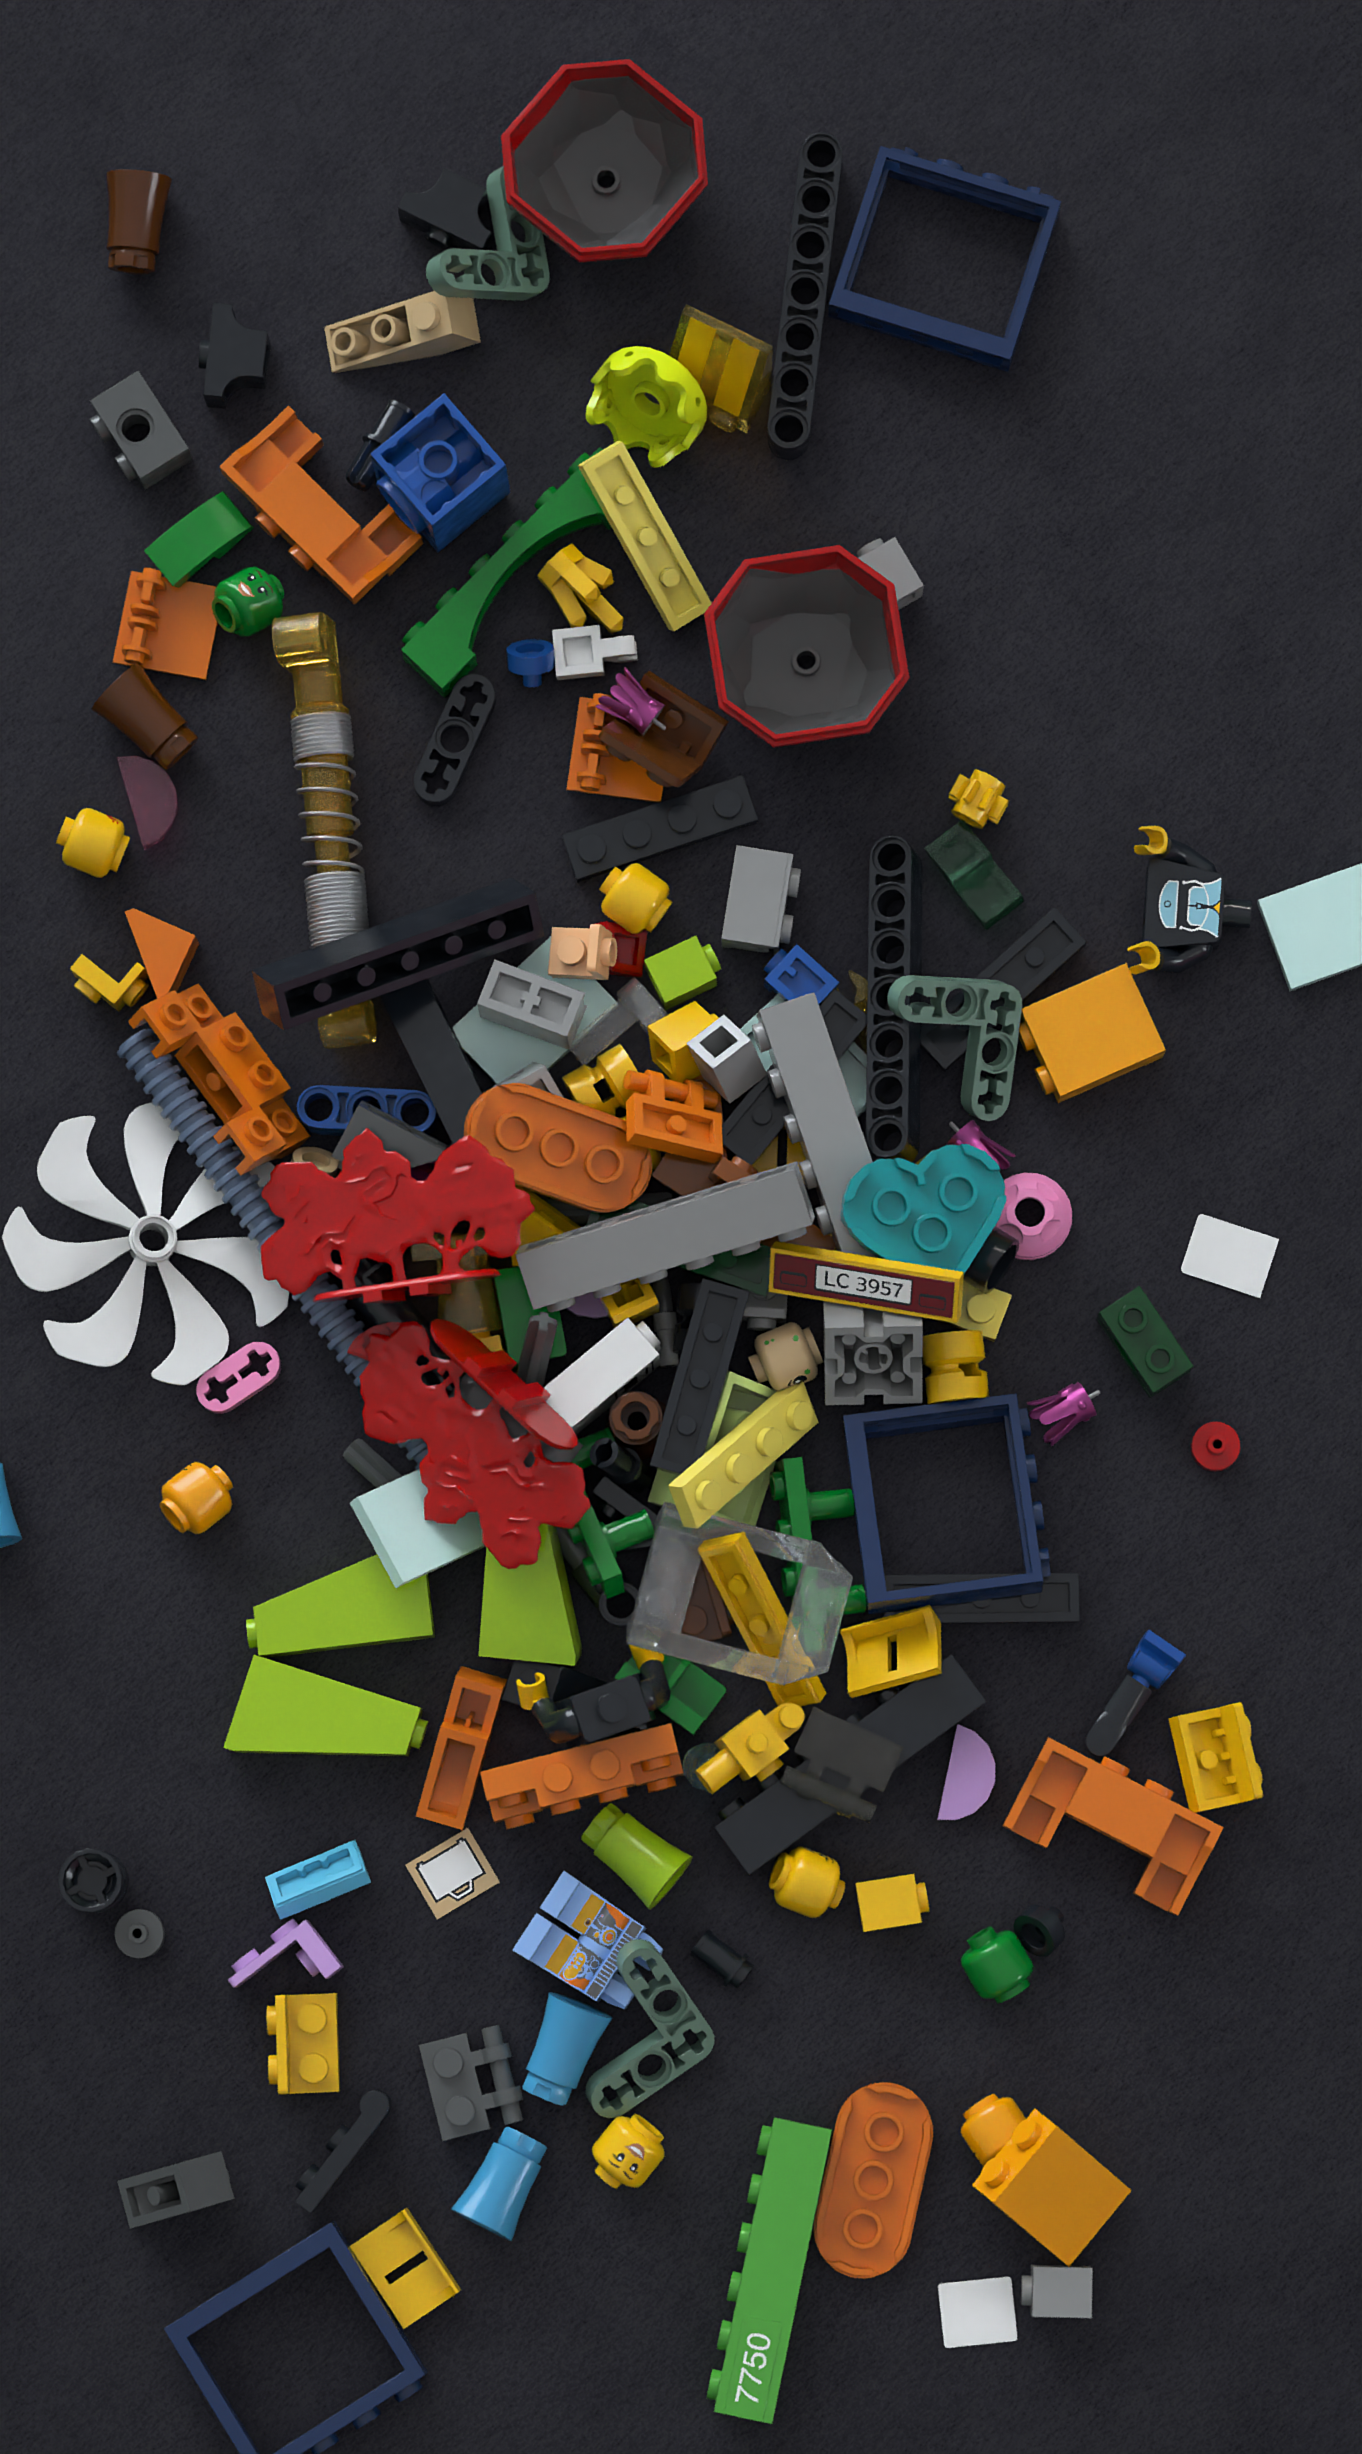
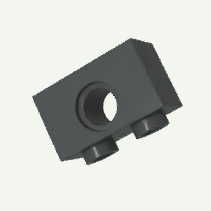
M136 371L90 400L96 415L89 420L104 443L112 439L121 454L116 456L115 460L129 482L138 478L146 490L193 460L188 446L139 371ZM144 424L150 428L149 434L144 440L132 442L125 438L126 432L131 426Z

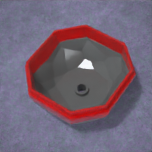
M630 59L562 65L501 135L507 204L579 263L646 257L708 186L702 118ZM603 176H610L615 180L614 185L610 188H602L597 182Z
M840 545L745 559L704 613L719 709L774 748L870 733L909 680L895 585ZM803 655H809L814 659L815 665L810 669H802L798 666L797 660Z

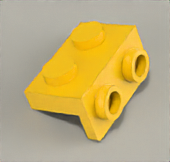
M1241 1702L1168 1718L1189 1810L1197 1813L1263 1797L1261 1787L1262 1772L1255 1761L1250 1740L1251 1724L1244 1713Z

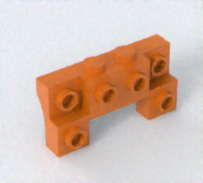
M288 405L258 435L237 449L219 466L221 473L255 506L259 514L254 519L269 536L275 538L280 534L292 546L288 550L290 556L305 571L313 567L322 576L325 575L355 605L386 574L389 576L393 574L423 544L422 536L412 532L396 516L395 511L389 504L361 530L360 525L301 468L324 444L322 438L316 432L313 434L297 418L295 411Z
M199 983L178 994L173 990L141 1006L128 1021L133 1029L145 1023H148L161 1040L151 1051L156 1059L182 1047L174 1056L224 1123V1126L213 1136L214 1139L220 1144L232 1138L245 1155V1158L235 1168L240 1176L266 1162L289 1155L310 1137L309 1133L283 1099V1096L291 1087L283 1078L278 1068L269 1059L237 1013L234 1012L223 1017Z
M670 1723L481 1771L480 1775L494 1822L505 1821L506 1829L534 1823L533 1813L543 1811L546 1808H551L553 1816L581 1809L579 1803L581 1799L598 1795L600 1803H606L628 1797V1787L647 1785L648 1793L677 1786L675 1777L684 1775Z
M1048 1737L1002 1826L1046 1849L1065 1814L1150 1858L1133 1894L1178 1916L1224 1827L1171 1801L1170 1799L1174 1792L1150 1779H1147L1145 1785L1142 1786L1127 1778L1130 1769L1107 1757H1104L1101 1763H1098Z

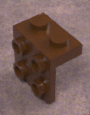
M648 671L644 674L639 684L649 696L665 705L657 720L665 725L666 729L662 730L653 723L645 734L641 735L629 722L617 717L603 727L598 737L607 744L606 749L613 756L623 761L633 760L647 769V776L657 784L664 787H680L703 768L729 721L651 671Z

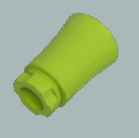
M612 1803L598 1813L581 1837V1840L586 1845L595 1850L594 1855L609 1866L635 1892L649 1910L656 1906L671 1890L693 1858L650 1831L629 1813L624 1814Z

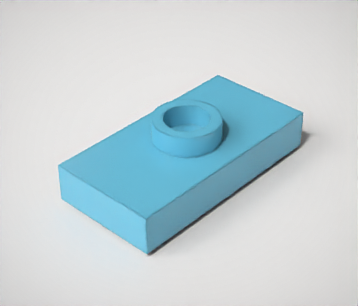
M356 1840L265 1877L280 1920L371 1883Z

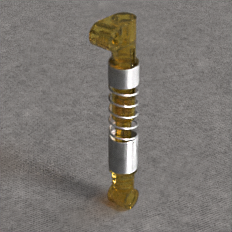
M323 612L274 618L272 622V640L276 658L282 667L293 674L296 708L290 713V727L292 729L293 760L296 763L294 768L301 770L302 788H298L296 792L304 796L305 812L300 813L298 816L306 819L307 836L302 837L300 840L303 843L315 842L316 860L303 863L305 867L317 866V874L309 876L304 880L305 896L307 898L306 906L308 907L306 909L308 912L307 920L309 921L308 933L311 940L309 942L311 945L310 949L369 929L368 905L366 903L367 891L364 879L365 871L361 866L350 862V858L356 856L363 849L362 844L348 838V836L354 834V831L360 825V820L354 817L352 813V806L358 801V796L350 790L351 781L356 777V772L348 767V761L354 757L351 716L349 709L343 705L336 623ZM348 843L357 845L358 849L349 854ZM350 867L356 868L360 872L351 871ZM371 999L318 1018L320 1038L325 1049L375 1043L377 1023Z

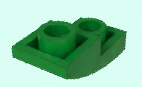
M222 491L178 521L144 551L171 585L180 588L213 557L220 559L254 527L229 496Z

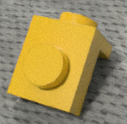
M83 954L70 968L74 976L79 979L74 984V987L95 1004L102 998L118 1012L125 1004L130 1007L136 1004L148 988V984L144 981L149 975L147 970L138 962L120 983L116 982Z

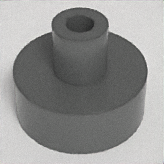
M136 1909L127 1912L120 1918L115 1928V1940L119 1949L124 1954L133 1958H148L156 1954L162 1947L165 1940V1928L161 1919L153 1912ZM138 1929L142 1931L140 1938L135 1936V1932Z

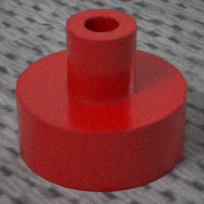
M1222 1422L1204 1424L1196 1431L1191 1441L1193 1459L1200 1467L1208 1471L1215 1472L1227 1469L1235 1462L1240 1452V1440L1236 1431L1231 1426ZM1213 1442H1218L1220 1448H1214Z

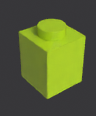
M693 936L644 960L645 970L665 1010L716 987L717 977L715 972L721 970L711 945L707 944L701 947L697 936Z

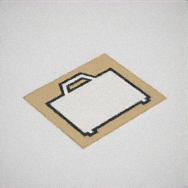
M466 1828L405 1865L436 1919L441 1918L500 1883L469 1828Z

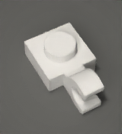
M600 625L552 630L555 669L558 680L605 676L604 661L632 662L638 660L634 635L602 639Z

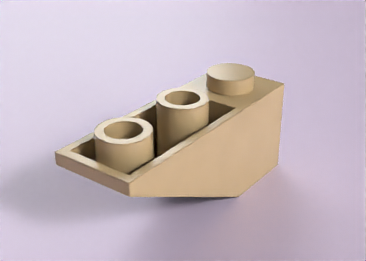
M435 291L324 327L333 373L439 356L481 342L473 298L445 297Z

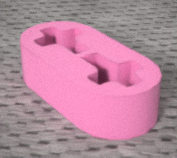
M252 1342L245 1345L200 1377L196 1386L199 1402L208 1411L215 1414H222L233 1410L278 1378L281 1371L280 1357L277 1351L267 1343ZM257 1352L261 1357L268 1354L271 1356L272 1360L266 1364L269 1372L265 1376L261 1377L256 1371L242 1379L239 1373L250 1367L251 1360L249 1356L252 1353ZM236 1377L238 1382L226 1391L229 1397L226 1402L221 1404L216 1398L211 1401L207 1400L206 1396L211 1392L209 1383L212 1380L217 1379L218 1382L223 1384Z

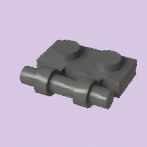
M500 2024L481 2029L485 2049L472 2052L467 2033L419 2045L442 2141L491 2129L486 2109L500 2106L504 2125L523 2120L519 2101L523 2100L520 2085L515 2087L508 2060V2058L513 2056L509 2042L504 2043ZM489 2063L496 2092L482 2095L475 2066Z

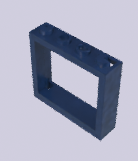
M880 146L829 302L828 317L1009 372L1059 216L1061 201L1053 199L1054 196L1041 193V188L1028 187L1026 190L1010 186L1007 179L993 173H982L981 176L965 172L960 164L951 160L938 159L935 163L919 158L918 153L908 147H905V150H900L894 147L889 149ZM888 177L1040 223L1004 338L852 292Z
M1017 1393L843 1415L844 1436L868 1614L915 1609L927 1605L939 1606L1042 1593L1043 1577L1051 1576L1048 1548L1039 1549L1036 1530H1044L1043 1509L1041 1500L1032 1501L1030 1484L1038 1483L1034 1454L1025 1455L1023 1437L1031 1436L1030 1419L1028 1418L1027 1408L1019 1409ZM1003 1422L1025 1574L886 1591L866 1439Z
M335 2221L324 2226L163 2328L240 2454H260L189 2336L329 2247L405 2370L273 2454H301L308 2449L311 2450L312 2454H320L340 2441L335 2432L352 2422L357 2430L381 2415L377 2407L378 2404L393 2395L397 2402L400 2403L423 2388L419 2378L428 2371L374 2283L349 2247L350 2244Z

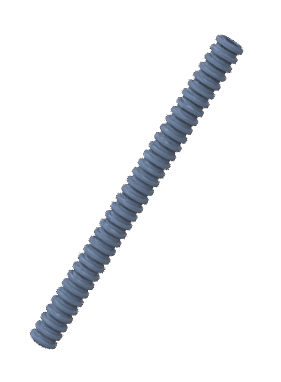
M143 1029L119 1046L117 1055L119 1058L125 1057L128 1062L125 1065L127 1069L135 1070L137 1074L134 1079L137 1082L143 1081L145 1084L143 1088L145 1094L153 1095L152 1104L155 1107L161 1106L163 1110L160 1115L163 1119L169 1118L171 1120L170 1129L172 1131H179L178 1140L180 1143L186 1142L189 1145L187 1148L188 1154L196 1155L198 1158L195 1162L198 1167L204 1166L207 1170L204 1176L207 1180H214V1190L216 1192L222 1191L224 1194L222 1201L224 1204L230 1203L232 1205L231 1214L233 1216H240L242 1220L239 1225L250 1230L248 1237L251 1241L255 1239L258 1241L257 1250L261 1253V1245L285 1224L284 1219L276 1216L271 1211L266 1200L262 1198L261 1192L264 1187L260 1188L257 1184L260 1180L258 1175H251L250 1172H247L240 1176L235 1169L241 1163L242 1153L240 1150L234 1151L231 1146L234 1143L230 1138L220 1144L214 1139L213 1136L222 1126L216 1127L214 1124L216 1120L215 1115L207 1114L205 1111L207 1104L196 1099L199 1095L197 1090H190L188 1088L190 1081L187 1077L181 1078L179 1075L181 1072L179 1065L173 1066L170 1063L173 1058L171 1054L168 1053L158 1059L154 1057L151 1051L160 1041L155 1042L153 1039L155 1035L153 1029ZM324 1273L319 1275L305 1292L295 1296L292 1295V1298L295 1302L301 1301L303 1306L300 1310L303 1314L309 1312L312 1317L309 1322L312 1326H319L321 1330L318 1332V1335L321 1338L327 1337L329 1340L327 1344L328 1349H335L337 1351L336 1360L339 1363L345 1362L347 1367L344 1371L347 1375L353 1374L356 1379L353 1383L356 1387H359L361 1385L359 1376L369 1362L349 1355L347 1351L354 1339L364 1332L362 1329L365 1327L363 1321L357 1322L355 1320L356 1312L353 1308L347 1309L345 1304L348 1300L313 1302L317 1294L339 1290L336 1284H329L327 1280L330 1278V1275ZM412 1439L405 1443H398L397 1445L400 1448L406 1447L408 1450L406 1455L408 1460L414 1459L418 1464L415 1470L420 1469V1461L428 1454L426 1443L422 1439Z

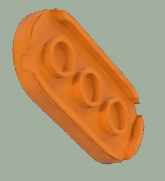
M509 1083L485 1091L471 1105L465 1119L464 1136H472L487 1147L491 1156L502 1159L507 1166L514 1169L516 1186L586 1211L609 1213L625 1208L643 1194L651 1178L652 1158L650 1151L646 1147L627 1143L626 1120L530 1085Z
M880 2082L864 2086L849 2096L842 2105L835 2123L814 2218V2238L820 2254L836 2271L853 2278L866 2279L883 2274L893 2268L906 2254L912 2237L933 2141V2123L925 2104L915 2093L895 2083Z

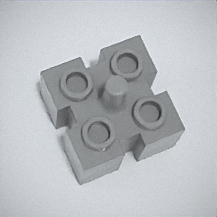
M823 1301L825 1405H863L864 1395H883L884 1404L922 1403V1317Z

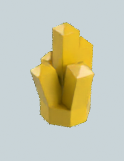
M573 543L561 549L546 563L537 576L538 580L553 595L570 627L584 626L587 617L582 609L583 607L598 624H602L610 633L621 631L624 622L623 617L601 595L599 588L604 590L613 584L612 570L585 557Z

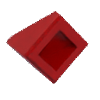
M607 921L595 923L601 924L611 931L612 938H615L617 942V959L613 967L609 966V974L636 978L642 977L648 931L643 930L638 934H632L617 923Z

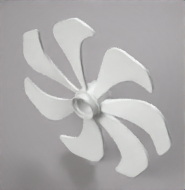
M152 1103L139 1106L129 1115L124 1126V1145L128 1164L146 1216L140 1219L102 1184L89 1163L86 1149L90 1132L95 1124V1117L81 1116L60 1122L39 1158L37 1176L40 1185L46 1193L58 1202L93 1218L130 1230L128 1237L95 1242L73 1243L52 1240L42 1236L28 1220L23 1208L17 1207L10 1215L2 1235L5 1250L21 1282L32 1290L49 1292L62 1289L86 1278L127 1252H130L134 1261L111 1298L90 1318L80 1323H59L45 1320L43 1323L45 1334L57 1355L97 1367H110L121 1362L128 1355L135 1339L142 1305L146 1266H157L173 1310L175 1343L169 1356L152 1371L151 1377L164 1383L185 1386L216 1365L227 1352L229 1345L228 1331L210 1304L170 1263L169 1258L173 1252L219 1268L241 1282L251 1293L258 1327L269 1324L287 1308L289 1291L281 1288L277 1280L268 1281L263 1277L261 1253L257 1250L259 1243L256 1239L251 1241L249 1237H226L177 1241V1230L207 1211L224 1204L222 1201L224 1196L222 1191L216 1192L213 1188L214 1180H207L204 1176L207 1171L206 1169L202 1171L171 1219L168 1220L161 1216L165 1167L169 1154L180 1135L178 1130L172 1131L170 1129L171 1120L169 1118L163 1119L160 1115L163 1110L161 1106L155 1107ZM238 1146L232 1147L234 1151L240 1150ZM243 1153L242 1157L240 1158L241 1161L245 1158V1155ZM266 1162L249 1172L251 1175H258L260 1180L257 1184L261 1188L271 1180L270 1173L275 1166L270 1162ZM146 1230H155L164 1237L165 1247L159 1251H149L142 1246L139 1235Z

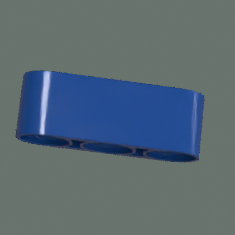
M316 1085L304 1090L297 1102V1112L305 1128L312 1133L320 1135L342 1136L362 1100L365 1102H376L380 1105L382 1111L403 1121V1113L408 1106L412 1104L424 1105L429 1110L428 1119L422 1125L412 1127L427 1135H431L434 1132L439 1120L438 1113L429 1095L418 1090ZM316 1099H326L333 1104L331 1115L324 1121H314L307 1116L308 1106Z

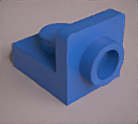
M797 944L789 953L784 949L778 951L763 969L768 974L764 979V987L770 993L773 991L777 993L785 1002L814 992L820 1006L833 989L839 986V981Z

